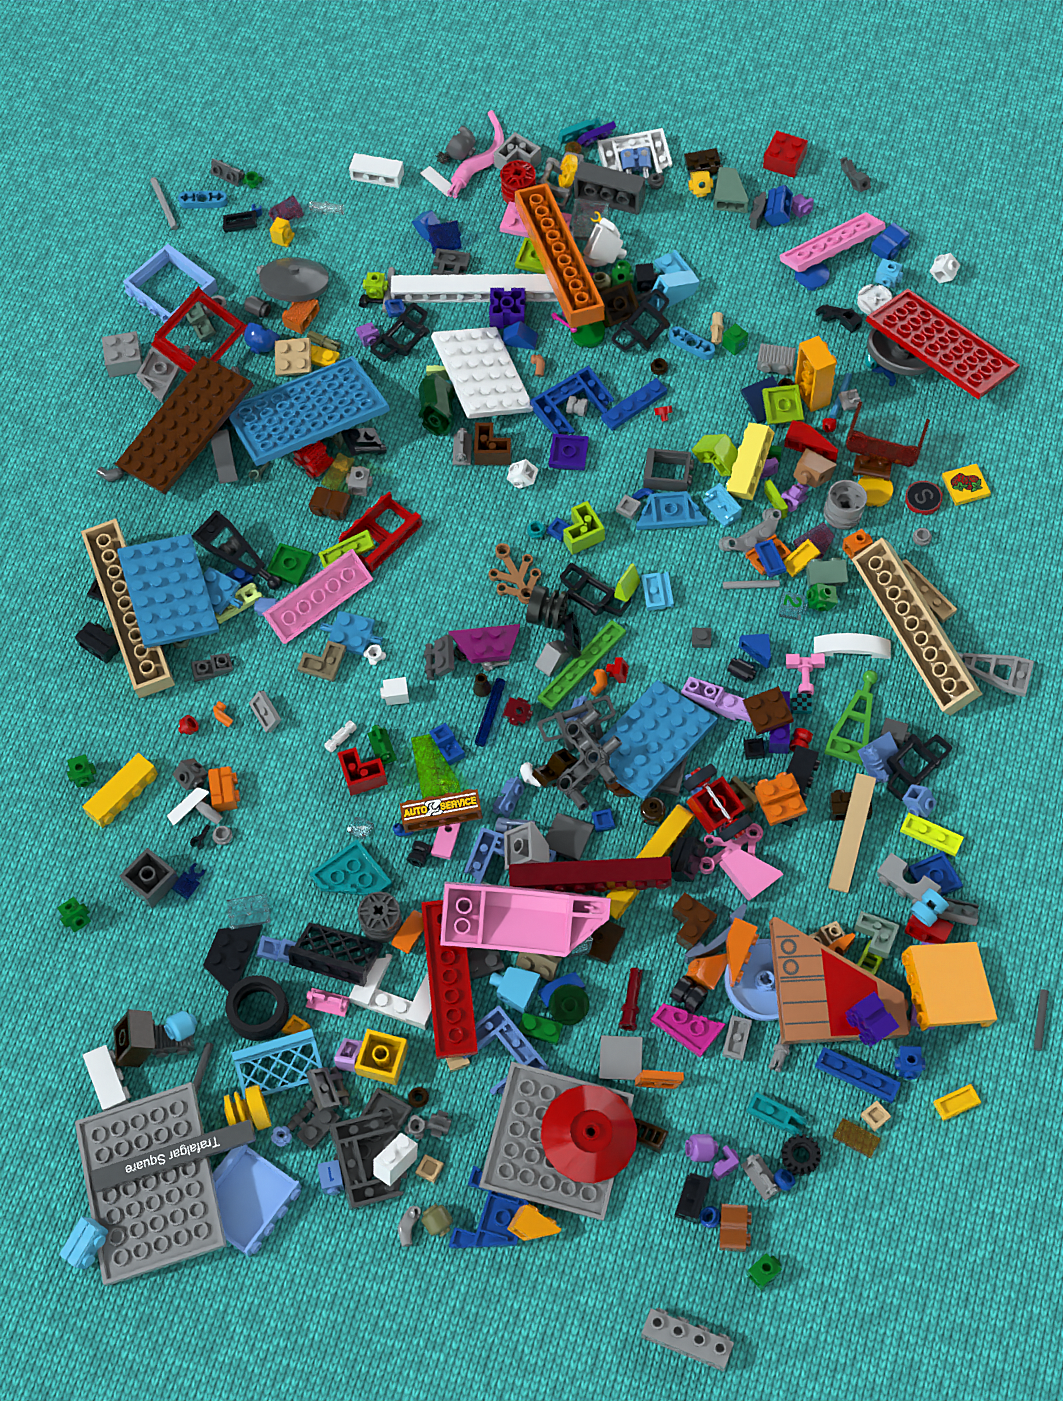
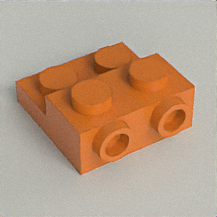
M782 772L775 777L776 779L771 781L763 779L755 786V795L770 826L807 813V808L800 795V788L792 773Z

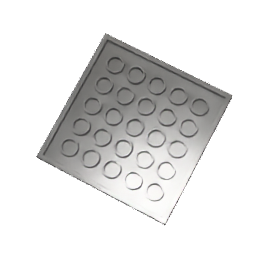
M511 1062L479 1188L604 1221L614 1177L594 1184L575 1182L559 1173L546 1158L540 1138L542 1118L555 1098L565 1090L581 1085L604 1086ZM604 1087L619 1095L631 1110L634 1094ZM591 1128L587 1129V1134L593 1136L594 1130Z

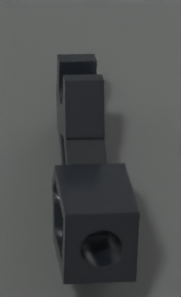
M827 304L816 309L815 314L817 316L825 314L822 319L824 322L838 319L840 324L851 333L862 326L863 319L852 308L844 309Z

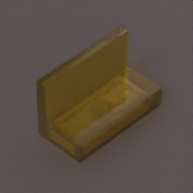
M339 452L323 478L321 485L332 491H338L347 473H349L355 463L354 458H348Z

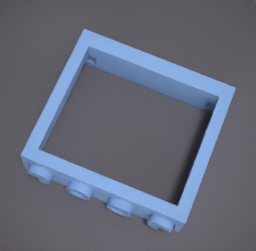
M169 244L164 246L123 281L126 294L129 297H134L141 306H146L153 315L159 316L163 323L176 310L169 313L138 288L169 261L201 284V290L209 297L218 290L215 278Z

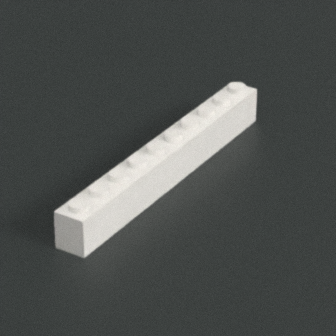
M539 273L398 275L391 278V298H402L403 303L490 302V288H504V291H511V288H525L526 302L558 301L547 275Z

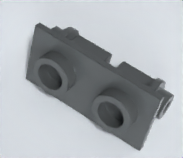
M212 158L210 174L238 187L239 180L245 177L243 170L232 168L222 160L218 161Z

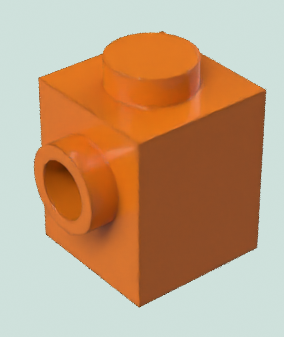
M860 529L844 538L842 549L852 560V558L873 544L872 537L868 533L866 534L863 529Z

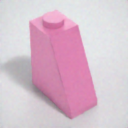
M739 848L735 851L728 850L721 856L723 860L719 863L748 902L783 875L780 870Z

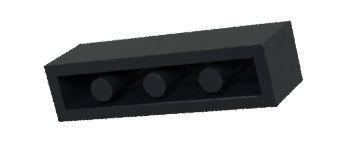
M796 745L786 773L793 774L800 788V795L805 803L808 796L805 793L807 787L811 788L814 777H812L813 771H818L821 761L818 760L819 752ZM800 816L781 822V824L792 827L794 821L798 822Z

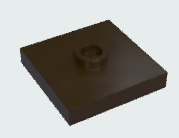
M606 921L573 950L608 965L625 932V928Z

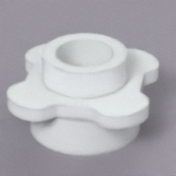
M376 644L364 651V657L369 659L371 665H376L378 661L386 658V653L382 652L380 646Z

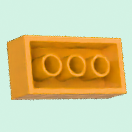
M820 336L799 343L794 384L799 385L800 396L810 412L830 405L835 367L837 365L835 356L830 354L826 342L822 341Z

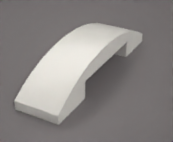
M857 633L821 635L814 637V654L824 653L825 656H833V653L871 654V658L890 659L891 640Z

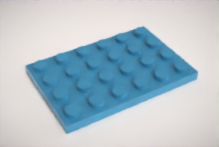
M191 534L117 549L144 649L219 632Z
M656 680L599 740V743L603 746L613 735L621 740L622 745L610 755L609 767L618 777L616 782L645 800L718 723V718L659 680Z

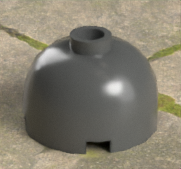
M464 125L458 129L459 134L453 135L445 149V154L455 160H463L468 156L471 157L476 151L474 147L476 144L475 136Z

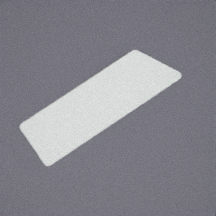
M431 166L420 173L448 197L447 191L450 189L451 183Z
M197 787L167 815L171 823L175 825L209 791Z

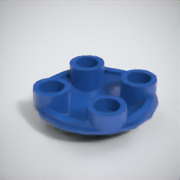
M822 262L808 267L805 271H795V279L801 285L807 287L809 291H814L824 285L830 276L829 269Z

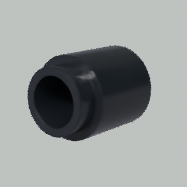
M733 658L727 668L730 675L745 683H748L749 680L753 681L757 673L754 665L740 658Z

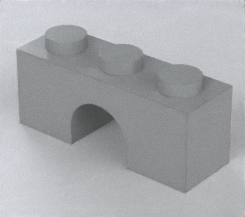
M890 853L877 870L878 880L887 887L889 885L896 889L895 892L902 898L908 897L912 900L911 903L913 905L917 901H922L921 896L928 888H931L939 895L942 892L941 886L925 875L916 884L907 883L903 877L908 871V864L893 853Z

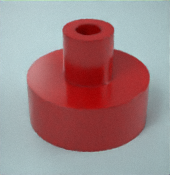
M672 405L654 408L655 415H661L662 422L668 421V413L673 412Z
M186 715L179 720L180 727L178 730L181 734L192 735L198 731V723L191 715Z

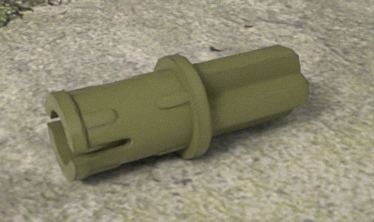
M309 331L306 338H309L311 342L320 345L322 348L339 352L340 342H336L328 338L327 335L323 336L314 331Z

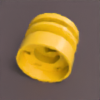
M258 1084L245 1088V1099H241L237 1091L234 1092L236 1101L234 1103L229 1094L224 1096V1110L229 1126L250 1119L258 1131L272 1127L267 1106Z

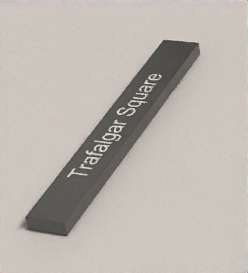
M249 1119L92 1170L94 1190L98 1193L256 1142L253 1123Z

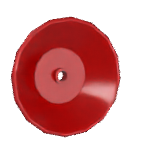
M581 1085L565 1090L550 1103L542 1118L540 1138L546 1158L559 1173L575 1182L594 1184L613 1178L628 1165L636 1149L637 1127L632 1111L619 1095L604 1087ZM587 1129H593L594 1135L589 1136L587 1134Z

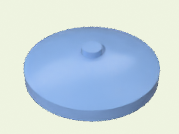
M758 939L755 946H750L748 952L752 954L748 964L743 963L741 970L744 971L740 983L735 982L734 987L730 986L727 964L724 976L725 989L732 1004L744 1015L760 1021L779 1020L771 939Z

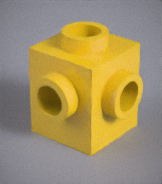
M709 171L690 172L691 180H688L689 191H692V194H696L697 197L707 196V193H711L713 179L710 178Z

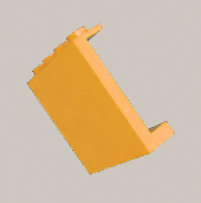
M977 942L909 946L902 953V963L906 968L907 983L911 988L912 1003L916 1008V1018L918 1024H920L921 1032L933 1026L980 1023L981 1027H989L997 1020Z

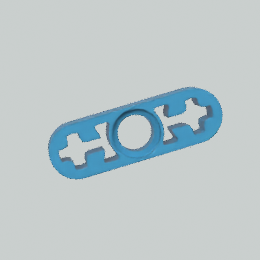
M220 190L184 191L178 196L179 204L184 209L222 208L228 203L226 193ZM202 197L207 198V200L204 202L199 201V199Z
M678 326L670 329L669 340L674 345L704 360H710L714 357L715 346L711 342ZM692 340L695 341L697 344L694 346H690L687 344V342Z

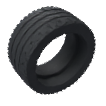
M252 975L241 979L230 989L226 999V1015L232 1028L240 1036L253 1041H263L274 1037L283 1029L289 1016V1003L284 990L276 981L266 976ZM254 992H267L272 994L277 1001V1009L274 1015L268 1021L259 1025H249L242 1022L238 1016V1008L241 1001Z

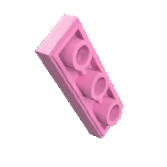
M462 823L440 826L438 828L431 856L451 859Z

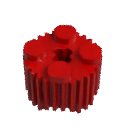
M320 440L314 444L304 446L300 450L293 451L295 456L293 458L294 463L299 467L302 466L311 479L319 477L334 463V459L332 456H328L325 451L327 448Z

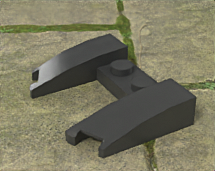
M383 1112L334 1123L329 1126L333 1146L336 1148L343 1176L349 1210L402 1196L404 1193L399 1191L401 1179L407 1178V1172H404L391 1186L380 1179L371 1181L366 1179L357 1142L396 1130L393 1124L387 1127L380 1119L384 1114Z

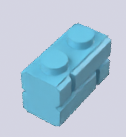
M81 1216L59 1255L73 1267L87 1269L93 1264L94 1256L98 1249L104 1245L109 1231L96 1220Z

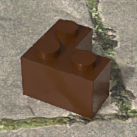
M475 423V465H511V438H494V423Z
M685 892L673 906L672 916L684 924L677 933L676 943L689 951L697 943H702L717 924V914Z

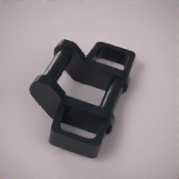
M654 289L645 300H642L638 309L626 322L620 325V328L612 336L611 343L622 352H628L637 342L645 351H649L652 343L665 329L667 330L670 327V323L662 314L669 305V298L659 290ZM655 295L665 302L659 311L648 303ZM644 311L655 318L660 324L647 340L631 327ZM622 331H625L634 339L627 346H623L616 340Z
M412 303L398 317L394 325L385 334L383 333L370 347V352L383 362H386L395 354L408 356L411 353V349L430 333L429 329L423 325L427 319V311L416 303ZM412 310L417 311L423 316L418 324L407 317ZM402 325L416 334L406 345L398 344L391 338ZM381 343L391 349L386 355L376 350Z
M570 563L560 575V582L568 588V600L577 602L590 610L591 614L595 616L606 611L620 617L631 605L630 598L621 609L608 606L615 598L616 589L614 587L610 588L592 577V574L573 563ZM571 571H575L582 576L575 586L565 579ZM588 583L606 594L597 604H593L579 595Z
M911 734L908 737V741L896 754L886 760L894 773L886 789L898 800L903 801L902 798L906 793L901 794L892 786L896 778L901 779L909 787L912 784L920 786V783L932 770L942 764V761L951 752L952 746L937 734L924 744L919 737ZM933 742H938L946 749L940 758L927 749ZM911 748L928 762L915 778L904 770L899 763Z

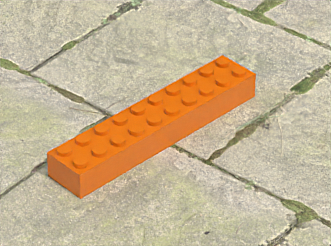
M545 183L515 191V207L570 328L604 320V303L548 184Z

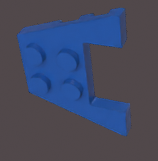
M473 1166L468 1186L488 1191V1196L477 1232L473 1233L454 1227L449 1248L517 1246L519 1237L507 1228L519 1207L526 1204L529 1205V1202L479 1188L483 1172L477 1166Z

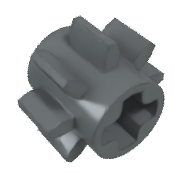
M439 1110L438 1114L432 1113L427 1127L432 1130L431 1135L441 1138L442 1133L448 1134L452 1119L447 1118V1112Z

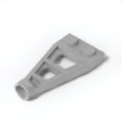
M958 653L961 660H965L964 665L970 674L1005 692L1025 697L1034 661L1009 655ZM983 661L990 663L989 672L976 669L974 666L975 662ZM996 665H1008L1011 668L1009 679L1003 680L997 677L993 672Z

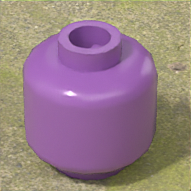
M694 1134L690 1136L689 1140H686L685 1152L687 1157H690L693 1162H709L718 1153V1144L710 1134Z

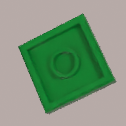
M279 543L266 571L270 575L280 577L281 581L300 586L314 558V554Z

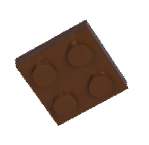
M779 686L742 700L757 736L794 722Z

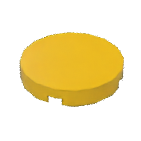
M568 154L563 159L560 167L562 175L559 174L558 176L560 187L568 189L573 183L578 166L576 155Z
M863 476L858 481V484L867 493V506L880 507L887 504L892 498L893 485L890 480L884 481L882 478Z

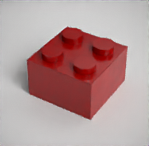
M776 130L764 154L763 168L795 178L807 154L808 140Z

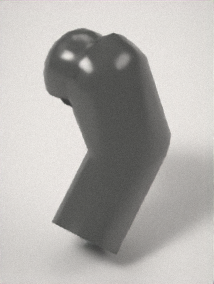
M99 467L96 471L99 476L108 482H113L124 476V471L121 468L106 470L103 467Z

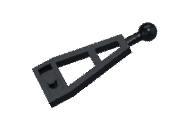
M215 510L192 534V539L205 550L254 577L259 574L267 581V586L270 589L277 590L281 587L282 581L280 577L270 575L263 569L265 567L264 562L234 525L219 511ZM226 528L242 546L233 556L211 545ZM247 552L257 566L252 568L239 559Z

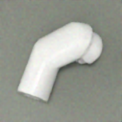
M526 762L521 765L520 773L524 782L541 788L542 785L532 776V764Z

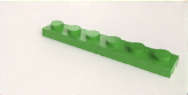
M611 620L581 651V657L574 658L538 695V701L553 711L624 637L626 630Z

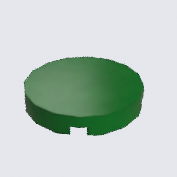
M602 321L577 327V332H571V338L580 347H596L605 338V326Z

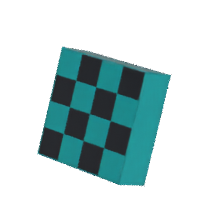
M792 693V714H811L812 694Z

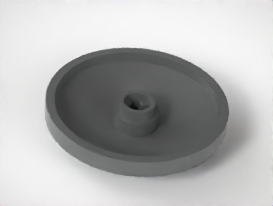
M287 257L267 263L259 273V284L267 295L275 299L301 302L322 295L328 288L329 276L326 269L315 261L306 258Z
M876 328L871 330L867 339L868 352L885 369L902 375H920L932 368Z

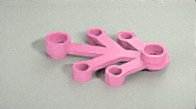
M752 823L745 829L746 833L737 840L730 839L727 842H723L719 837L706 835L704 837V845L707 848H713L714 846L726 848L712 858L703 857L699 865L700 872L703 874L712 873L715 865L723 860L721 856L730 849L732 851H735L737 848L741 849L747 842V853L756 857V842L760 841L763 837L761 826ZM724 824L721 827H719V833L722 831L723 828H726L727 824ZM755 832L757 835L751 836L749 833ZM711 839L713 843L709 844L706 840ZM704 865H709L710 868H709V869H704L703 866H704Z

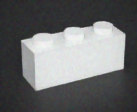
M355 153L349 167L351 180L399 188L404 175L403 161Z
M104 1045L83 1054L102 1110L107 1111L128 1104V1099L131 1098L128 1087H123L121 1080L124 1079L121 1069L116 1068L114 1063L116 1062L114 1050H109Z

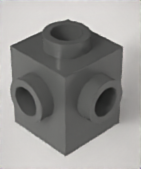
M195 758L180 761L173 773V776L186 791L202 787L208 775Z

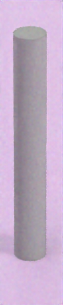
M393 267L388 269L387 281L389 286L388 291L384 293L383 313H387L384 304L385 300H391V278L395 275V268Z
M779 580L723 582V589L780 587Z

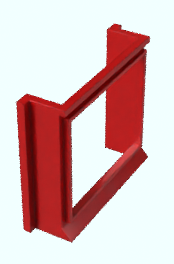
M199 286L155 333L154 341L151 346L187 374L197 362L165 337L198 301L236 329L212 355L210 360L217 363L241 334L244 336L247 324L245 325L204 293Z

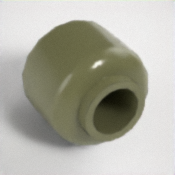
M597 272L591 276L598 293L612 288L611 278L606 273Z
M435 1203L422 1212L424 1216L421 1221L431 1236L439 1234L442 1237L451 1230L449 1226L453 1223V1218L444 1205H437Z

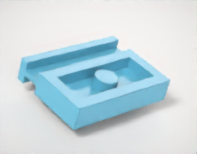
M676 250L671 254L668 253L654 260V265L662 275L691 270Z
M669 573L641 575L647 611L665 609V607L670 606L673 608L674 602Z

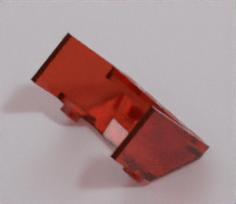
M859 401L846 439V448L853 453L906 467L914 466L920 458L930 419H926L918 447L913 445L904 446L866 436L863 432L856 431L862 408V402Z

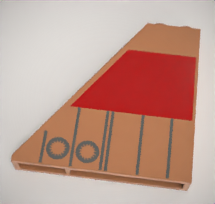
M773 917L769 921L781 1044L860 1040L859 1034L861 1032L856 1026L852 1027L848 1023L845 1012L874 991L885 1005L883 1007L900 1026L883 1039L904 1038L909 1035L911 1024L906 1016L908 1001L904 999L903 992L778 917Z

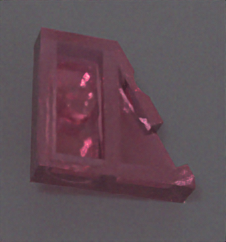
M822 522L796 538L793 544L798 548L809 539L821 552L815 559H822L834 535L827 525Z

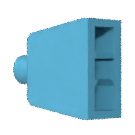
M508 967L504 976L493 972L489 983L498 987L496 993L499 1000L523 1014L529 1008L541 982L540 974Z

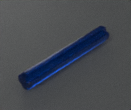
M495 679L475 738L476 746H485L506 684L504 679Z

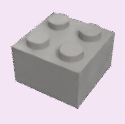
M137 331L102 337L105 366L109 377L138 373L143 363Z

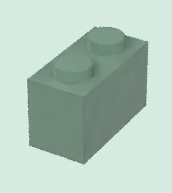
M830 558L829 561L813 559L806 565L808 588L813 587L816 583H824L830 586H845L848 582L846 560H840V558Z

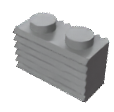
M760 344L757 370L765 373L770 371L778 372L781 375L792 374L796 348Z

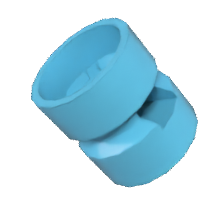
M928 888L921 896L922 901H917L910 908V911L922 923L931 927L937 920V914H942L949 907V904L937 892ZM929 902L935 909L932 910L926 904Z

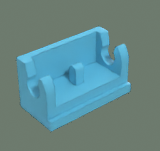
M718 483L717 486L705 493L707 497L703 499V503L724 528L741 518L742 508L721 483Z

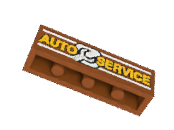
M466 789L459 793L450 792L443 796H428L421 800H407L404 803H400L405 833L483 819L478 789Z

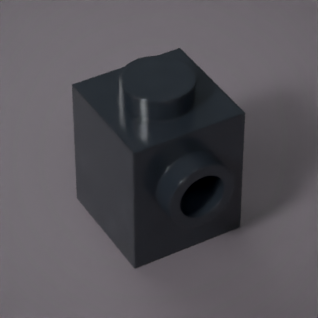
M653 263L635 264L637 292H646L653 289L658 278L657 272L654 273Z

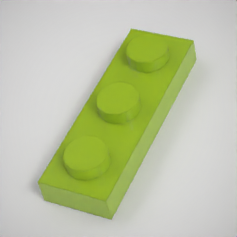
M365 530L318 553L325 568L350 549H353L357 556L376 547L370 532Z

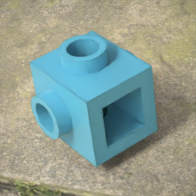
M882 259L876 271L875 282L886 287L895 288L897 282L900 283L904 273L901 272L902 265L894 261Z

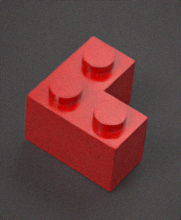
M356 747L337 753L350 796L388 785L380 758L361 764Z

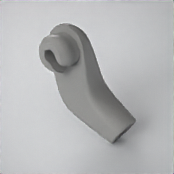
M204 797L195 805V808L217 825L222 816L205 803L207 798Z
M418 1206L409 1207L397 1226L402 1247H408L413 1244L412 1227L421 1215V1209Z

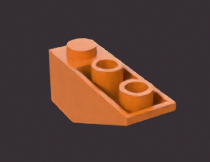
M736 917L726 938L731 987H734L735 982L740 983L744 973L741 967L743 963L748 964L752 954L748 952L751 945L755 946L759 934H756L757 926Z

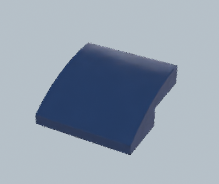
M773 376L741 389V394L749 405V411L757 424L767 420L762 390L779 387Z

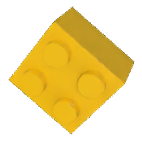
M367 1029L354 1067L356 1074L397 1085L409 1048L407 1039Z

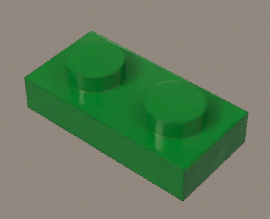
M523 1013L518 1029L523 1036L557 1045L563 1024Z

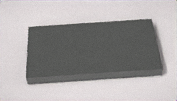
M378 1087L359 1117L383 1112L384 1114L380 1119L387 1127L393 1124L396 1130L357 1142L368 1181L374 1175V1159L398 1136L413 1111L412 1106ZM337 1154L335 1155L334 1160H338Z

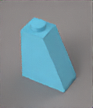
M692 270L663 274L658 276L652 291L657 289L669 298L668 308L694 295L700 280ZM655 295L648 303L659 311L665 302Z

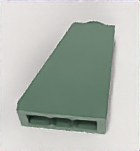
M719 167L713 210L747 213L749 199L736 168Z

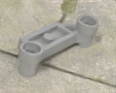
M775 508L765 509L762 513L764 521L738 538L722 537L719 540V548L722 551H742L746 555L748 551L754 548L755 544L764 542L774 534L776 535L775 530L778 520L782 515L781 511Z

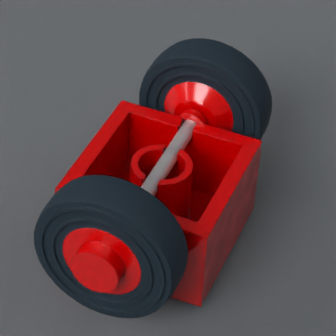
M709 764L702 769L699 767L690 773L691 777L683 784L689 792L702 787V790L690 797L686 803L708 834L728 823L726 828L719 833L722 841L727 842L733 837L739 838L746 833L745 829L753 823L752 819L748 814L734 819L735 816L745 809L742 802L723 776L711 784L708 783L710 778L717 773L713 764Z

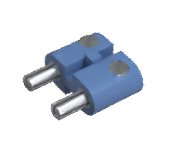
M649 148L622 150L620 154L623 172L632 174L638 170L643 172V177H645V180L646 178L648 180L649 171L652 169Z

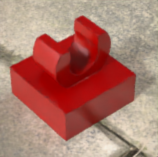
M615 657L614 664H607L606 672H610L609 676L615 677L618 683H626L629 666L623 657Z

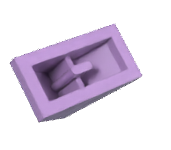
M343 1039L334 1057L338 1070L356 1073L354 1067L363 1041Z

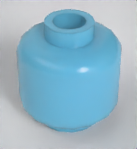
M179 1011L167 1018L164 1028L171 1040L182 1041L195 1033L197 1021L192 1013L188 1014L186 1011Z

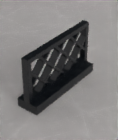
M309 922L296 945L291 946L288 950L289 965L364 987L367 982V975L382 951L383 944ZM313 930L319 932L320 935L310 938L309 933ZM337 937L338 940L329 943L327 938ZM324 941L325 945L315 948L314 942ZM354 942L357 946L347 949L345 944ZM310 944L312 949L305 950L301 947ZM342 945L344 950L336 953L333 952L332 948ZM369 947L375 949L374 952L368 954L364 951V949ZM325 950H328L330 952V955L326 956L318 954V952H322ZM361 952L362 956L352 959L351 953ZM347 955L349 960L342 961L337 958ZM362 961H366L367 963L365 967L356 965V963Z

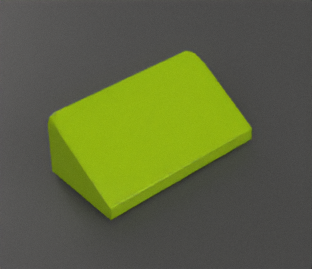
M630 564L618 581L614 594L615 598L627 602L640 584L635 564Z

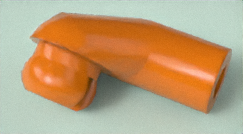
M596 669L594 671L596 684L590 689V692L595 697L608 685L607 673L604 669Z
M218 701L216 706H213L215 718L229 728L234 720L224 713L226 705Z

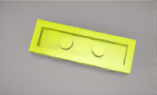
M908 813L900 829L901 833L952 856H956L964 837L911 813Z

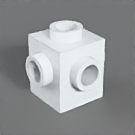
M951 253L939 255L934 260V264L929 272L938 283L951 281L956 276L960 264Z
M526 459L513 463L509 467L507 480L519 489L534 484L538 468Z

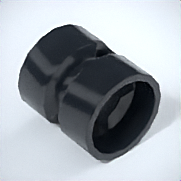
M684 975L674 986L670 993V998L679 1004L683 1002L684 1008L694 1014L701 1007L709 992L700 985L694 986V981Z

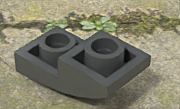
M764 191L759 197L757 196L752 204L754 209L749 217L750 228L755 231L759 227L765 212L766 192Z
M229 653L210 655L209 660L191 662L194 682L215 678L233 671Z

